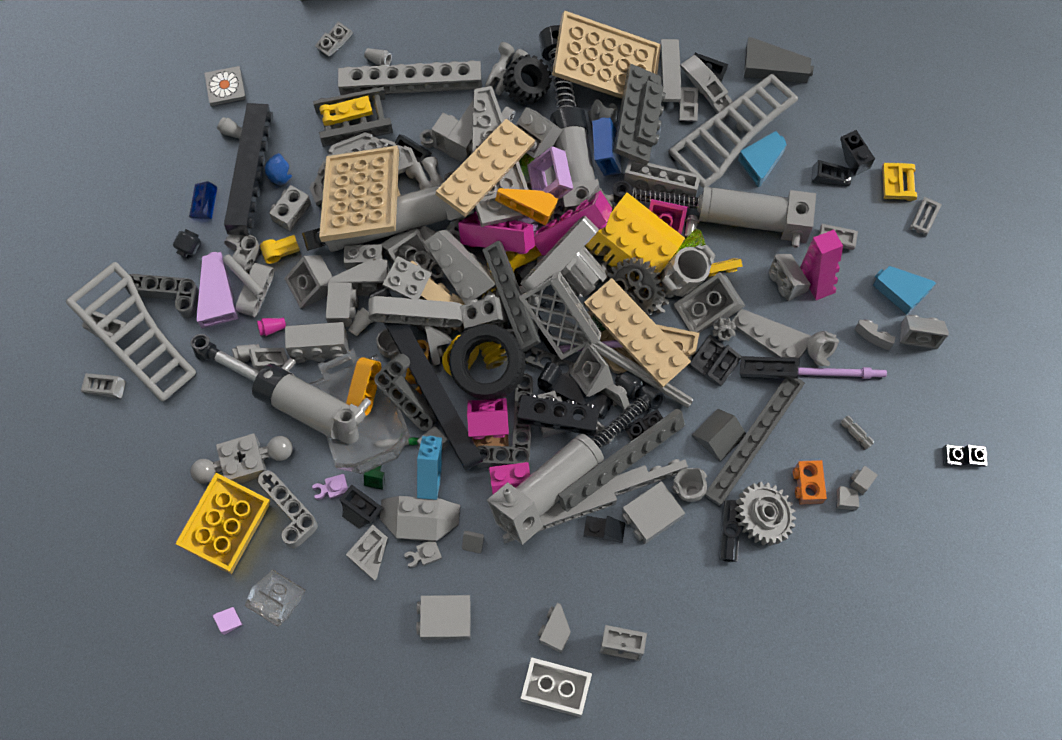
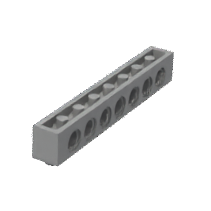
M470 60L468 62L452 61L450 63L434 62L431 64L416 63L411 65L398 64L391 66L338 68V87L340 95L366 91L375 87H383L385 94L482 88L480 61Z

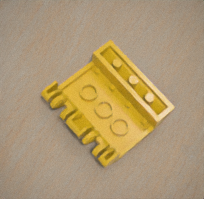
M626 192L611 212L607 225L598 230L585 246L592 251L599 242L600 245L594 251L596 255L603 250L605 245L611 250L606 253L603 260L607 262L614 254L615 256L609 262L611 267L617 266V263L623 262L624 259L630 260L636 257V260L643 258V264L650 261L649 267L656 266L654 272L661 273L685 238Z

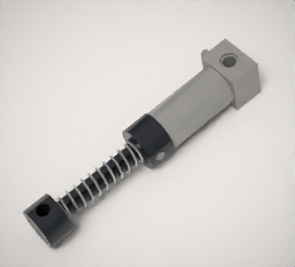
M560 25L549 26L543 29L539 35L542 57L553 64L551 66L552 70ZM555 76L553 78L555 82L554 88H556L554 92L557 94L555 98L558 100L556 105L559 108L551 114L550 121L562 129L555 142V148L565 151L573 184V190L561 198L562 212L564 214L570 209L574 212L581 202L587 197L589 198L594 189L599 185L598 179L595 180L585 110L576 107L572 82ZM613 194L606 195L610 202L614 201Z

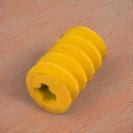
M486 342L479 345L486 369L498 368L507 361V356H501L506 353L505 349H499L503 347L501 344Z

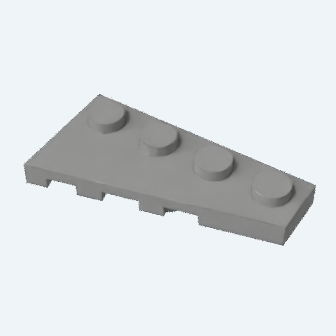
M741 309L731 321V323H735L737 331L775 357L800 358L807 349V342L811 338L808 334Z

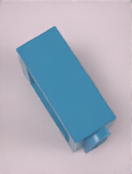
M422 436L417 457V498L437 500L442 477V437Z

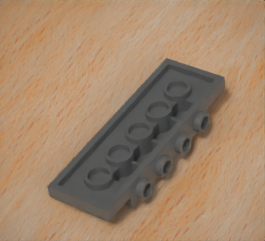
M630 64L627 69L613 152L647 165L650 160L651 147L656 145L659 140V135L656 133L662 123L659 117L664 110L661 103L664 101L666 93L663 92L664 86H661L662 76Z

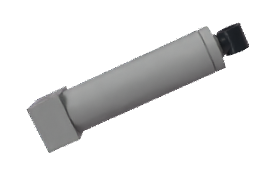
M442 182L432 187L397 196L396 231L325 242L320 240V228L303 232L302 236L307 251L328 245L330 251L335 252L344 249V246L360 245L446 219L459 218L463 215L435 195L436 190L444 183Z

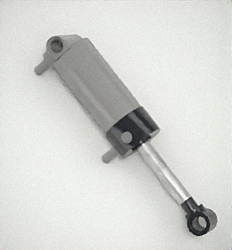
M205 334L195 335L191 339V346L197 359H213L254 381L252 387L254 398L286 413L331 439H339L347 444H352L358 440L357 426L366 417L364 411L371 404L368 398H365L358 407L340 401L289 372L296 363L293 358H289L282 368L270 363L258 371L217 349V346L210 342L209 337Z

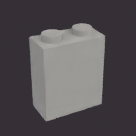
M661 481L624 506L621 516L627 525L631 524L635 537L646 544L681 520L685 512Z
M470 595L421 596V602H417V614H420V622H417L416 627L417 634H420L421 640L471 639Z

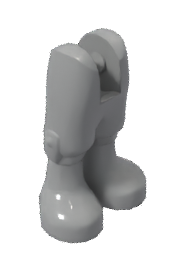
M501 42L499 45L500 60L492 67L485 87L492 86L493 88L496 81H500L495 91L499 96L505 91L506 85H503V74L508 62L512 57L513 62L516 58L518 59L520 56L528 54L521 49H517L515 52L514 48L506 42Z
M427 157L422 160V166L420 162H416L406 170V174L410 179H417L420 190L444 182L436 170L439 164L436 157ZM423 168L425 171H427L431 181L427 180L423 172Z

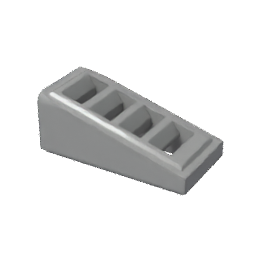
M86 373L81 392L122 398L126 381L119 376ZM94 379L93 388L91 389L92 380Z

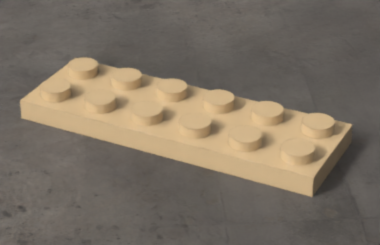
M505 119L436 190L435 195L466 217L534 145L535 140L508 119Z
M612 278L583 303L661 388L667 385L690 364L691 361Z

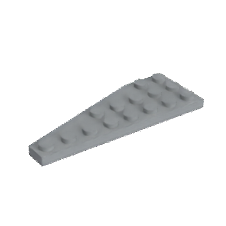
M492 86L474 89L472 153L504 121ZM519 161L475 206L481 227L527 217L495 201L499 188L528 190Z

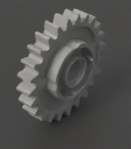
M760 482L757 485L754 483L748 486L739 494L740 498L736 500L739 506L735 508L739 514L735 517L741 519L738 525L744 526L743 533L749 532L748 538L755 537V543L761 540L763 546L767 543L769 546H772L775 543L779 544L788 539V536L793 533L791 529L795 527V524L792 522L796 520V517L792 516V513L795 510L790 508L793 502H787L789 496L782 495L783 490L777 491L776 485L770 488L769 483L763 485Z

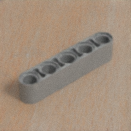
M585 215L581 217L520 284L529 291L552 278L555 273L561 272L599 229Z
M374 296L369 299V319L371 321L440 327H460L463 324L460 307L462 305L457 302Z

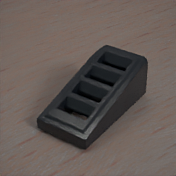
M818 160L812 167V181L850 186L852 169Z

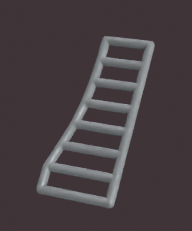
M770 74L671 147L668 152L687 172L700 175L678 153V151L687 146L714 173L707 179H704L702 176L700 178L699 185L702 188L704 186L708 187L722 177L740 151L759 131L798 101V96L775 75ZM772 83L789 99L780 105L763 88ZM758 93L774 110L765 115L749 99ZM744 104L761 121L753 127L735 109ZM729 114L748 133L742 139L738 138L721 119ZM715 125L736 145L731 153H728L707 132L709 128ZM701 135L725 159L720 168L692 142L694 139Z
M117 262L110 264L66 300V304L160 401L168 399L196 374V370L179 354L159 330L142 302L131 276ZM115 271L122 280L83 310L76 302ZM127 285L131 296L96 324L89 315ZM135 303L140 313L109 337L102 329ZM144 320L149 330L123 351L116 342ZM155 336L161 345L136 365L129 356ZM164 351H167L173 359L149 378L142 370ZM179 364L186 373L162 392L156 383Z

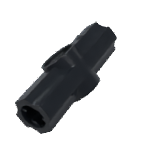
M736 500L724 501L721 529L720 560L730 563L738 561L739 535L741 532V526L738 525L741 519L735 517L739 514L735 510L739 506ZM732 527L736 534H728L726 528Z

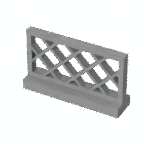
M560 271L555 273L552 278L520 295L519 299L561 360L584 348L587 342L595 344L600 341L601 332ZM551 284L555 290L554 296L543 294L544 288ZM531 295L539 297L538 306L530 304L526 298ZM542 298L553 300L551 309L540 306ZM555 301L565 305V312L553 309ZM539 310L550 313L548 321L541 320L538 317ZM552 314L563 316L562 324L550 322ZM565 317L573 318L576 321L575 327L564 325ZM549 326L561 328L559 337L549 333ZM563 329L574 332L572 340L561 337ZM576 332L584 334L587 340L583 342L575 341ZM560 341L571 344L570 349L562 352L559 347Z

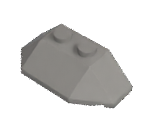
M396 496L381 500V506L384 509L380 513V520L397 539L438 541L459 525L460 505L439 498L434 500L409 496Z

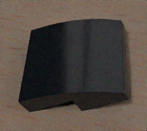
M708 335L690 360L691 362L688 366L721 387L740 361L741 355L729 345L724 346L712 335Z

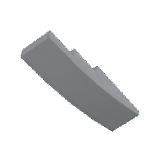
M661 39L662 86H664L663 92L666 93L663 102H681L679 39Z

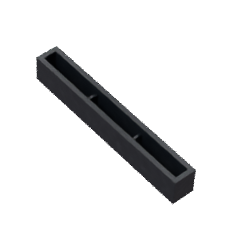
M247 103L224 220V227L228 235L250 236V230L254 228L253 214L257 212L256 197L260 195L259 182H262L263 178L261 169L265 166L264 153L268 150L267 137H270L271 134L269 125L270 122H273V112H270L268 104Z

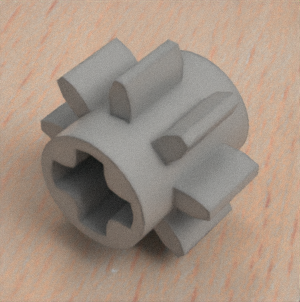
M720 317L717 323H713V336L718 335L719 341H729L732 336L736 335L734 331L736 325L731 323L729 317L727 319Z

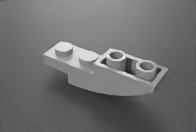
M693 55L680 65L694 86L698 88L699 93H703L717 113L733 102L728 96L727 89L696 55Z

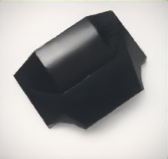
M352 484L339 499L343 508L342 517L358 529L366 524H372L384 509Z

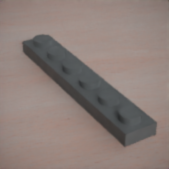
M497 241L483 249L517 341L521 349L526 351L539 344L540 339L528 310L519 299L522 293L503 244Z

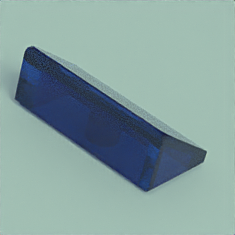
M209 181L195 184L189 213L190 218L212 219L217 193L216 185Z

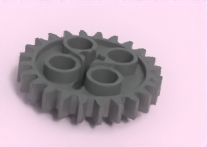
M636 257L630 260L624 259L623 262H618L617 266L612 267L613 272L607 275L620 287V282L622 281L625 285L623 290L648 316L652 315V311L658 309L656 305L662 304L658 298L664 297L660 293V290L665 289V287L660 286L663 279H658L661 273L654 272L656 266L649 267L650 261L643 264V258L636 260ZM635 272L639 273V280L636 279ZM645 288L648 289V291H649V296H647V295L645 294V292H644V289H645Z

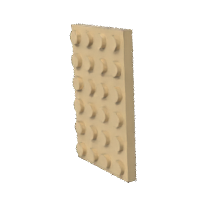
M564 10L561 16L552 75L622 99L627 69L630 64L657 74L661 44Z
M398 146L326 156L319 234L321 242L396 231Z

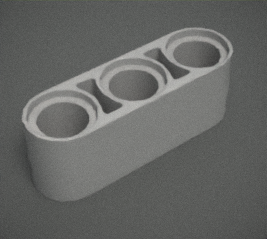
M254 263L249 275L265 291L264 295L261 298H257L244 284L236 303L237 312L256 317L274 276V268L259 263Z

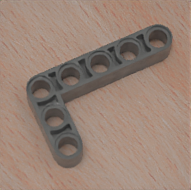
M528 373L524 374L520 382L526 381L529 385L522 387L518 384V387L515 388L513 446H478V451L486 454L487 457L476 466L489 468L525 462L530 463L531 425L518 423L520 407L518 402L521 400L522 395L533 394V378ZM524 436L527 440L524 443H520L517 441V438ZM499 454H504L507 457L503 461L496 459ZM524 455L526 460L520 462L516 460V457Z

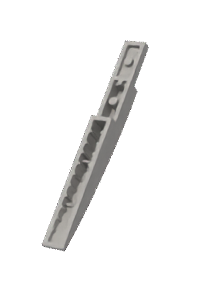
M679 459L669 462L668 466L662 468L661 466L653 467L650 469V472H648L646 465L620 474L568 512L562 509L559 502L540 517L543 527L539 531L616 505V496L673 477L681 469L688 468L686 460L679 461ZM508 533L503 535L504 544L516 540Z

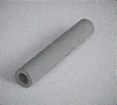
M230 254L223 258V262L257 298H261L264 295L265 291Z

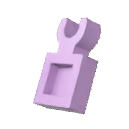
M344 474L326 478L325 485L317 483L312 486L313 490L321 489V493L315 495L316 500L323 499L327 494L330 499L341 497L348 489Z

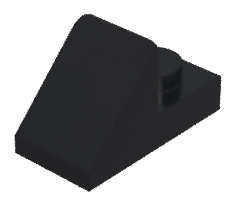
M586 516L583 537L623 543L626 523L611 516H607L606 519Z

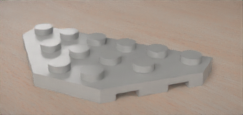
M366 132L331 145L328 151V156L398 146V174L406 172L408 167L417 162L412 148L396 145L395 142L383 138H375L372 134ZM326 160L323 161L315 181L309 187L317 206L321 205L323 200Z

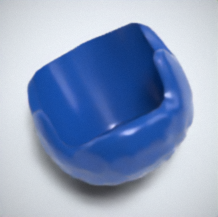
M277 153L266 162L265 174L271 182L276 185H285L291 179L292 175H287L289 164L280 153Z

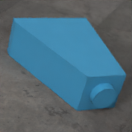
M775 131L740 151L738 161L758 187L763 184L783 155L787 145L783 136H780Z
M889 266L885 271L881 269L875 275L876 281L873 286L905 314H908L933 289L936 283L933 280Z

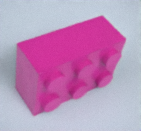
M506 398L468 400L467 420L469 437L473 436L474 439H482L487 435H493L494 438H501L505 434H509Z

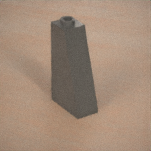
M748 37L745 50L744 77L765 79L770 74H773L780 81L807 83L809 76L813 75L814 66H811V58Z

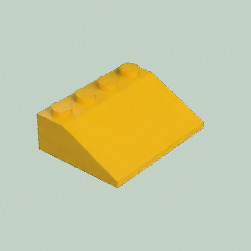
M215 473L175 544L232 575L269 508L270 500Z

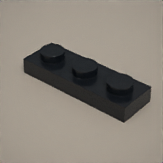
M741 356L739 374L741 377L798 379L800 359Z

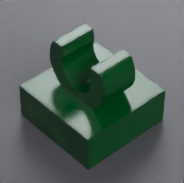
M374 464L372 470L365 469L363 474L364 486L383 490L385 472L380 471L382 465Z

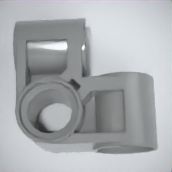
M228 235L224 240V244L235 251L232 256L234 260L248 273L261 254V248L257 239L252 235Z

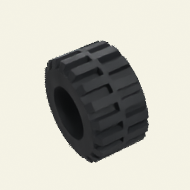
M526 54L518 59L516 58L503 74V85H506L504 88L505 92H509L508 96L510 98H515V102L521 101L523 105L535 103L550 89L552 78L549 77L551 71L547 70L548 65H544L543 60H538L535 55L531 57L530 54ZM521 73L531 77L534 87L528 86L523 82Z

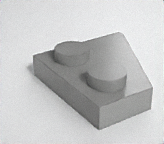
M372 525L346 554L351 561L374 581L378 576L388 537Z

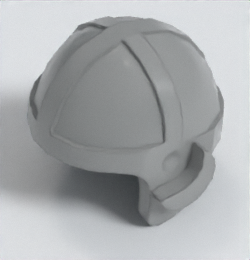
M827 331L817 332L807 342L808 354L815 364L830 366L827 358L835 352L839 340L836 338V335Z
M700 468L681 469L674 478L672 490L684 501L697 502L702 499L707 491V482L705 480L707 475Z

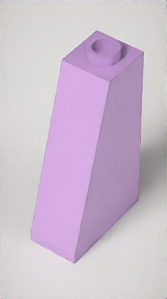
M211 252L206 256H202L197 322L201 328L238 319L227 267L223 262L224 257L221 252Z

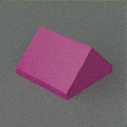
M651 199L649 210L679 234H682L688 207Z

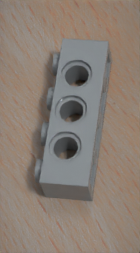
M629 159L624 181L639 190L660 191V193H675V195L696 197L701 175L651 163L644 165Z

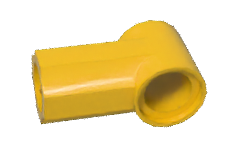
M295 235L277 241L269 239L260 244L264 260L267 264L276 263L281 257L300 251Z

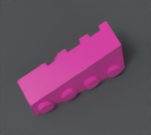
M476 211L458 223L461 244L468 245L469 247L486 248L500 241L505 252L514 251L518 254H525L535 246L533 225L513 220L481 227Z
M835 230L813 237L800 266V269L811 284L809 289L816 301L836 293L834 284H837L838 278L835 277V274L840 269L838 262L841 261L843 245Z

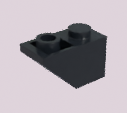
M854 130L841 136L840 141L845 162L852 169L854 176L871 169L875 157L858 131Z

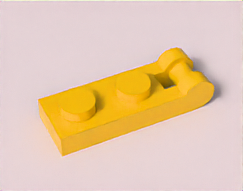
M368 96L333 105H322L319 108L320 114L323 115L322 121L325 126L373 115Z

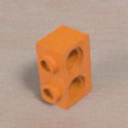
M822 460L798 461L795 468H793V478L797 479L795 497L799 499V505L823 504L827 497ZM807 469L811 471L812 476H806L803 470ZM805 489H812L814 496L808 495Z

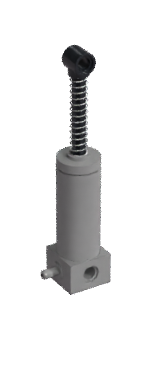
M618 181L613 186L612 194L616 204L625 195H621L618 192H627L640 202L644 201L647 203L653 199L686 206L689 209L696 208L697 213H699V221L701 222L707 221L709 223L781 232V240L792 241L793 248H798L800 242L807 243L814 223L816 193L790 190L788 197L704 186L703 193L696 198L694 196L689 197V195H675V193L667 194L665 192L660 193V191L637 190L626 181Z
M649 384L643 385L638 391L637 401H634V404L627 407L628 410H624L616 419H613L612 423L608 427L605 426V429L598 432V435H595L594 438L590 439L584 434H578L516 488L507 482L487 499L496 524L523 545L543 527L540 517L559 501L558 494L604 461V456L599 448H603L602 446L606 445L607 441L610 442V439H613L612 437L615 434L617 436V433L621 432V429H624L625 426H628V423H632L635 417H639L643 410L648 411L650 408L658 409L664 401V393Z

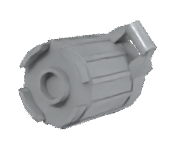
M707 245L681 249L661 271V279H663L661 285L665 287L664 291L669 295L680 297L692 292L709 275L716 255Z
M585 246L561 271L573 292L579 295L580 298L594 291L599 279L603 282L607 277L605 270Z

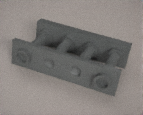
M375 87L366 91L330 98H320L313 101L315 112L320 113L319 108L322 105H333L368 96L369 101L374 102L376 110V121L367 122L365 116L359 118L360 123L350 126L348 121L341 122L342 127L332 129L331 125H324V131L319 132L322 146H331L365 132L372 134L373 137L393 133L390 118H384L381 100L386 99L384 88Z

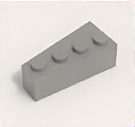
M447 230L438 231L424 241L465 305L467 301L478 300L485 293L496 287L491 271L486 266H483L472 253H469Z

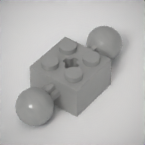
M253 433L216 444L220 460L212 462L208 459H199L191 466L190 473L193 480L200 484L211 482L215 473L223 472L224 477L238 484L258 479L262 472L267 471L264 459L271 457L274 460L283 461L291 455L293 446L287 437L276 436L269 441L267 446L261 448L258 438Z

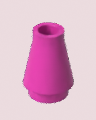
M284 317L261 318L260 321H257L260 336L265 335L266 337L285 329L286 323Z

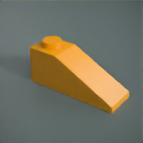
M499 188L495 201L546 226L556 208L558 199L552 194L540 190Z

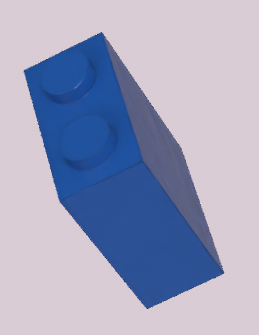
M600 118L592 121L595 162L604 176L622 173L621 157L613 152L617 130L611 118Z

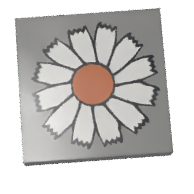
M240 66L204 73L211 106L246 99Z

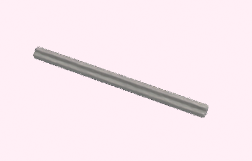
M567 320L564 321V325L575 327V325ZM563 329L564 332L573 337V331ZM576 332L575 338L580 342L587 340L584 334ZM601 341L595 344L591 343L598 353L638 376L688 408L692 404L693 398L669 383L661 388L643 367Z

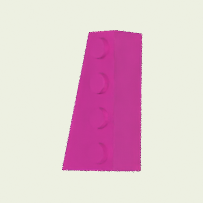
M601 190L595 193L596 197L590 202L587 199L584 200L574 212L570 209L560 217L559 221L555 218L547 223L546 226L544 225L534 232L535 245L542 256H545L584 215L599 230L607 225L612 207Z

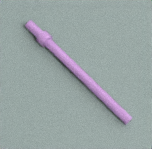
M863 367L862 369L799 368V375L848 376L871 379V377L886 378L887 370H872L868 367Z

